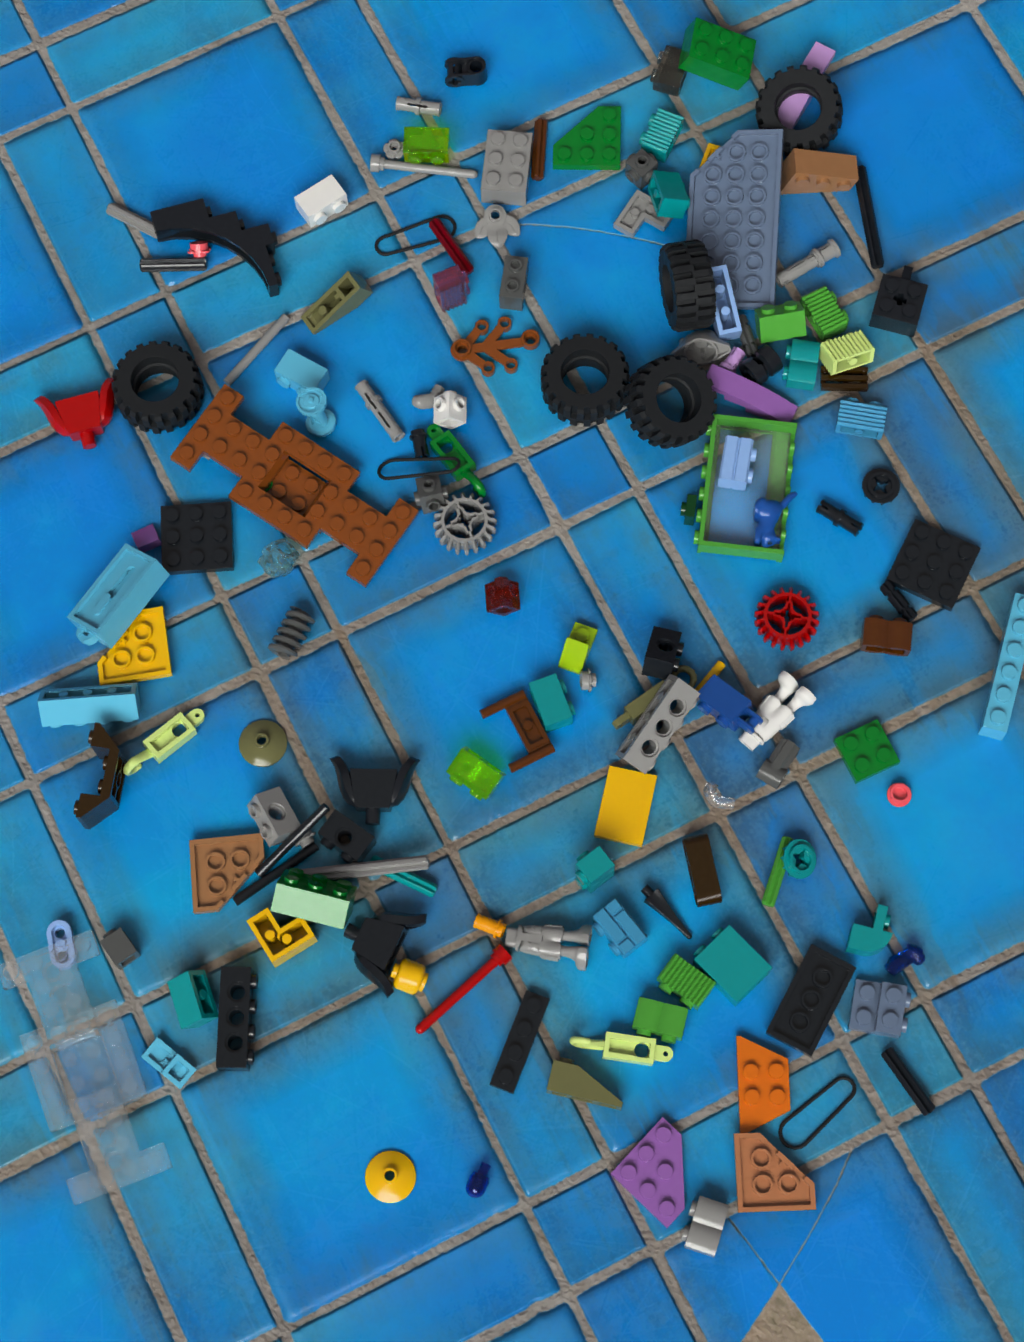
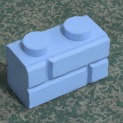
M731 435L725 437L718 479L719 487L744 491L746 490L747 483H752L754 470L749 469L750 461L755 462L757 448H753V439L739 438L738 436Z

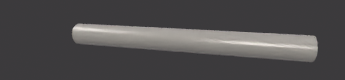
M282 314L223 379L228 386L232 385L288 323L289 317Z

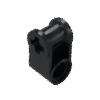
M453 57L445 61V68L447 69L445 84L449 87L479 86L487 81L486 63L481 57Z

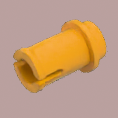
M480 913L477 914L473 924V928L492 934L495 939L503 937L507 926L501 919L497 921Z

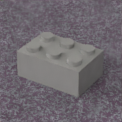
M488 129L481 181L482 203L526 206L533 151V133Z

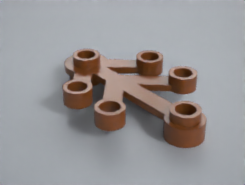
M504 316L498 320L497 326L483 343H475L480 335L483 336L489 332L488 322L486 320H478L475 323V328L466 339H458L452 344L451 355L457 361H470L481 369L484 376L491 377L495 373L494 363L485 361L475 354L484 352L502 364L507 373L513 374L518 370L517 360L507 357L499 350L520 347L534 350L540 344V336L537 331L529 329L524 331L520 338L498 340L503 332L510 331L512 327L511 319ZM507 322L509 325L503 327L501 326V323ZM480 325L486 326L484 330L478 329ZM528 340H533L534 343H533V344H528L527 341H528ZM460 349L466 350L465 353H459L458 351ZM512 363L515 367L508 368L507 365ZM489 366L492 370L485 371L484 368Z

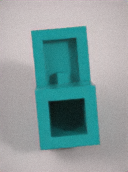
M878 904L875 909L872 927L853 923L850 928L845 952L860 956H872L878 954L886 947L893 934L883 931V929H888L891 915L887 914L888 906Z

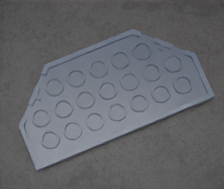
M783 129L737 130L729 141L722 147L720 146L707 158V161L699 169L696 168L690 174V206L688 209L686 241L697 239L704 243L710 257L711 267L727 265L737 310H754L768 304L775 306L784 144Z

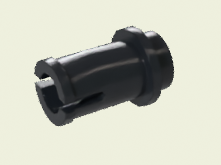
M424 429L412 430L409 436L413 442L415 458H420V456L430 457L426 441L428 435Z

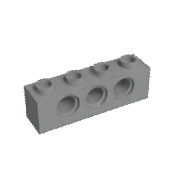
M669 674L615 755L638 771L646 774L647 771H650L655 766L656 758L660 752L668 747L673 733L683 725L684 717L688 711L696 706L697 698L701 693L679 677ZM673 700H676V707L673 710H670L671 702ZM663 720L662 728L656 730L657 723ZM649 740V747L643 751V743Z

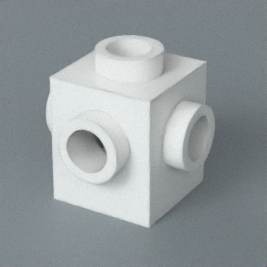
M452 390L445 391L443 394L434 397V424L451 430L466 423L467 397L459 395L456 391Z

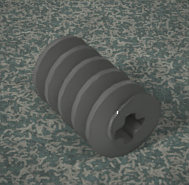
M290 606L291 610L286 612V618L281 621L283 627H278V635L273 636L272 640L274 643L268 646L272 653L286 660H290L289 656L297 657L298 654L293 650L294 647L302 648L298 639L306 640L307 637L302 632L311 631L306 624H315V620L308 613L293 606Z

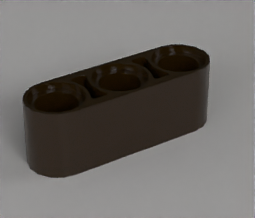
M707 833L682 838L697 907L722 903L721 890Z

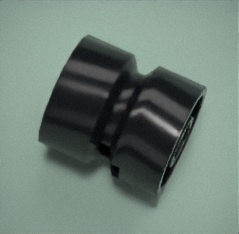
M768 345L762 346L754 352V357L749 356L739 364L742 376L759 385L765 383L768 380V376L772 377L783 369L780 357Z

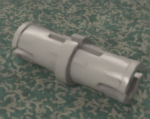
M397 96L395 108L398 111L414 112L415 115L419 116L427 114L440 117L442 103L426 101L421 97L413 99Z

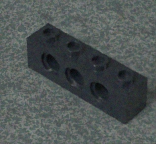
M221 967L216 1068L219 1071H250V1065H254L255 1053L254 1049H251V1039H255L256 1026L252 1024V1014L257 1012V1000L253 999V989L258 988V974H254L252 967ZM236 989H245L243 998L239 1000L233 999V993ZM235 1014H244L242 1023L238 1025L232 1024V1017ZM234 1039H242L243 1044L240 1049L232 1050L230 1048V1044Z

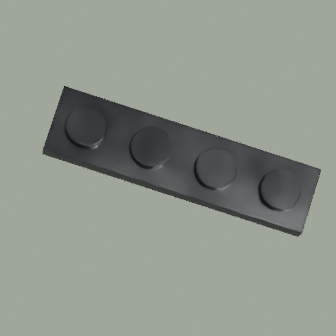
M526 990L492 1076L490 1086L514 1094L550 1002L549 998Z

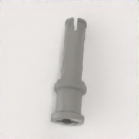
M830 238L820 248H813L808 256L777 273V285L782 288L815 267L822 268L832 258H839L841 256L839 246Z

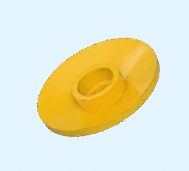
M385 1151L376 1155L369 1162L365 1172V1183L371 1195L377 1200L385 1203L399 1202L412 1192L416 1183V1170L406 1155L397 1151ZM388 1171H392L395 1174L394 1179L391 1181L385 1178V1174Z

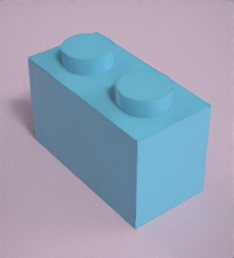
M291 349L287 350L274 369L277 383L288 389L290 387L296 390L297 394L307 387H316L323 390L330 380L328 369Z

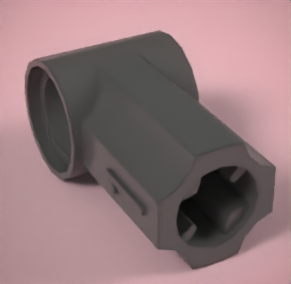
M782 738L770 758L764 761L756 777L777 790L787 775V769L797 756L800 748L789 739Z

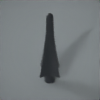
M647 884L641 890L647 898L644 903L674 925L687 939H691V933L678 919L660 890L656 889L653 891Z

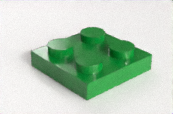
M878 719L837 737L833 741L855 784L900 763Z

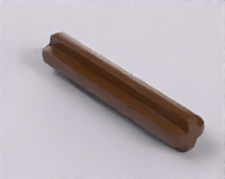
M538 118L534 126L531 178L536 181L544 179L548 121L542 118Z

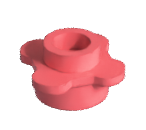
M207 241L190 242V248L187 252L188 254H193V257H205L207 253H210L211 247H208Z

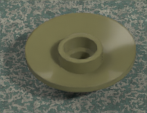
M259 720L249 724L239 738V750L242 757L249 764L256 767L274 765L281 760L287 749V737L284 730L278 724L269 720ZM260 738H266L264 744H258Z

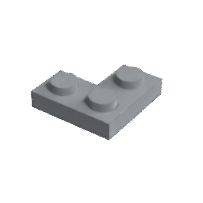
M637 189L614 222L613 228L633 239L644 221L664 232L673 218L658 217L650 196Z

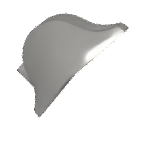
M699 329L689 333L685 338H681L679 346L670 355L673 354L675 357L678 355L685 356L687 361L692 359L698 365H706L729 354L731 347L729 343L718 338L714 331Z

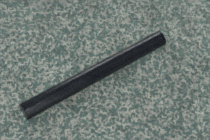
M325 803L321 804L255 870L256 874L262 878L330 811V808Z
M315 842L311 843L235 895L232 899L237 906L281 877L285 869L294 868L319 850Z

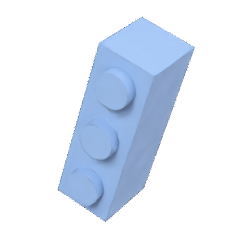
M727 265L711 267L716 294L714 331L718 338L723 341L740 338L742 327Z

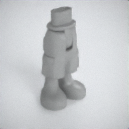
M545 924V926L525 925L523 928L522 925H519L518 928L507 927L505 947H513L517 952L540 956L544 960L556 962L561 957H567L575 961L578 970L586 971L589 949L584 946H590L592 925L585 924L580 929L565 931L564 925ZM569 941L582 946H563L562 943Z

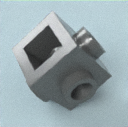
M643 149L637 153H632L626 160L625 176L631 183L642 190L649 184L653 171L658 169L657 159L654 155L647 153Z
M439 475L415 478L418 491L414 492L416 505L422 506L423 514L436 512L441 506L446 507L444 499H449L446 485L441 486Z

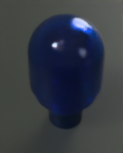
M482 1162L478 1171H473L470 1174L466 1183V1192L470 1197L479 1198L485 1193L489 1185L488 1181L490 1178L486 1176L491 1168L490 1165Z

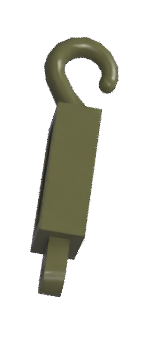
M679 665L678 671L672 672V675L676 677L679 673H687L690 676L688 685L692 688L695 686L697 675L690 666ZM662 680L624 707V714L612 722L615 729L618 730L629 722L634 726L665 681Z

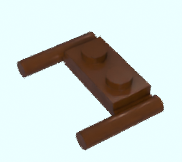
M523 689L479 710L482 718L485 719L506 709L508 717L527 750L528 755L508 764L511 773L555 752Z

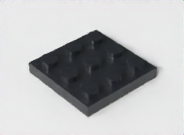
M231 501L161 506L162 566L170 575L234 571Z
M915 519L886 581L890 580L896 587L948 611H952L981 548Z

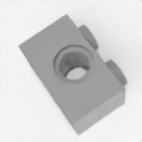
M280 786L255 794L247 805L250 816L255 820L262 838L266 840L269 847L283 843L301 825Z

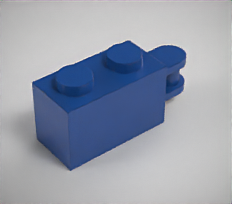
M715 674L698 691L701 693L697 698L698 709L705 715L711 714L714 716L716 722L725 729L728 727L735 732L741 727L747 733L753 734L755 732L754 728L758 724L761 725L763 723V719L753 711L751 700Z

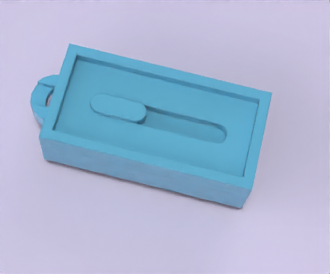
M125 543L67 616L78 628L76 631L77 638L88 646L98 641L112 649L170 574L157 559Z

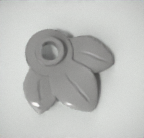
M493 204L486 208L484 217L476 223L475 235L476 239L488 237L490 243L499 250L505 244L508 235L513 237L520 236V226L513 216L506 214L502 206ZM497 212L499 218L493 219L491 213Z

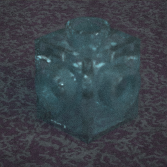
M286 538L266 545L257 562L271 578L284 577L293 570V564L300 556V553Z

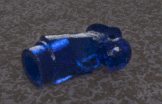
M907 944V947L901 952L888 958L889 960L884 965V968L895 977L912 963L921 965L925 961L923 949L915 944Z

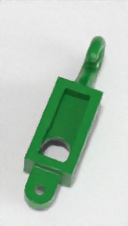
M429 425L427 435L431 440V450L437 457L459 458L461 461L459 469L450 474L457 482L463 478L467 479L473 485L474 492L479 497L485 498L486 489L481 480L473 473L476 470V465L450 430L443 432L438 425ZM450 443L453 447L452 451L444 453L440 448ZM440 460L447 470H451L457 465L455 460Z

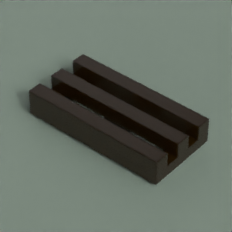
M821 366V391L867 392L868 367H856L830 375L828 369L825 366ZM825 381L862 382V384L825 383Z

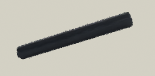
M861 165L857 166L859 180L856 182L857 195L871 267L873 269H880L884 265V259L866 167Z

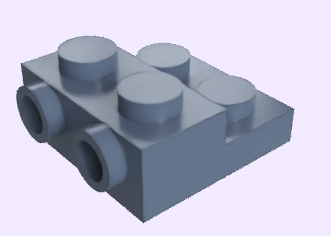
M856 979L848 1030L898 1039L901 1036V1032L906 1033L908 1018L903 1016L904 1009L909 1008L911 1003V993L907 992L908 986Z

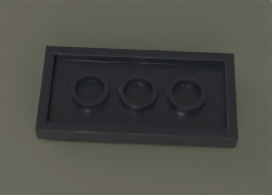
M811 944L765 1034L811 1058L857 967Z

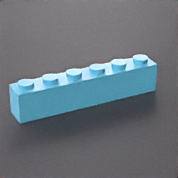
M1015 593L1009 605L978 735L1000 741L1003 740L1008 730L1024 664L1023 594Z

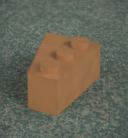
M794 148L782 164L781 195L850 191L859 180L856 155Z

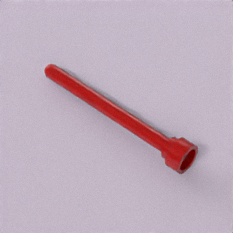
M498 944L492 950L491 958L415 1027V1031L418 1034L424 1033L495 967H500L502 964L506 965L513 959L501 944Z

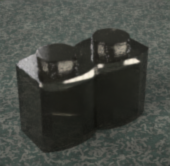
M666 45L665 50L660 51L657 59L658 69H653L650 82H653V90L676 97L679 96L688 73L678 68L681 55L680 48Z

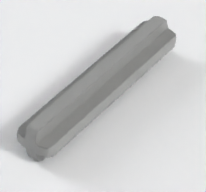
M115 203L108 204L106 209L107 215L157 239L151 221Z

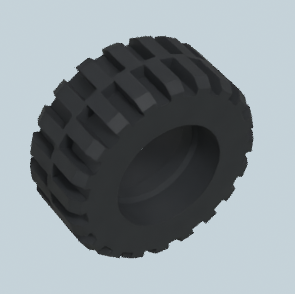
M800 65V69H794V66H789L784 73L781 70L774 73L775 78H768L765 82V88H761L758 93L759 100L756 101L755 115L759 129L784 130L783 152L785 156H788L794 148L818 151L821 147L823 149L827 148L829 141L836 138L838 135L837 130L842 125V100L835 82H831L830 76L826 73L822 75L818 68L807 69V65ZM800 93L816 98L820 104L821 112L818 120L813 125L802 130H792L781 124L778 118V109L785 99Z
M697 239L665 244L659 252V281L663 306L671 329L683 332L710 327L716 317V294L713 270L707 248H705L702 241Z
M587 333L586 337L574 334L573 339L570 340L568 337L560 340L559 346L554 344L550 348V354H546L543 360L544 365L541 366L543 400L545 404H548V409L552 414L558 413V419L563 422L566 419L570 420V425L577 426V423H584L583 427H590V423L596 422V425L604 423V418L612 419L615 416V410L620 411L624 406L623 398L627 397L624 391L626 385L629 384L630 378L629 365L625 361L624 353L620 350L617 352L618 346L613 342L608 344L606 342L607 338L602 336L594 338V334ZM589 366L601 371L607 378V383L595 393L579 394L570 390L564 384L563 378L574 368Z
M149 341V345L143 346V344H139L133 352L132 350L125 353L126 358H121L116 364L119 370L115 369L113 371L112 378L114 381L111 383L113 396L123 417L128 419L132 426H139L140 430L144 432H149V429H151L153 434H161V430H166L167 433L173 432L174 427H184L187 419L192 421L196 416L194 411L200 410L202 406L201 399L204 398V384L198 366L189 352H183L182 347L177 344L171 347L170 342L162 341L161 344H157L156 341ZM165 373L179 379V384L174 393L164 400L146 401L137 395L140 385L152 375Z
M673 354L666 355L641 366L629 378L630 384L626 385L624 391L627 397L623 398V405L627 406L628 410L625 412L626 419L630 418L632 422L630 424L632 430H637L639 432L638 437L643 441L648 439V443L654 447L660 445L664 449L676 448L698 439L699 436L707 432L708 426L712 425L715 419L712 414L717 411V404H714L717 394L716 391L712 390L711 386L714 385L712 379L706 377L707 372L703 367L700 369L697 367V362L692 359L687 361V358L681 355L676 357ZM660 382L671 384L680 393L684 403V412L680 422L668 419L661 412L656 397Z

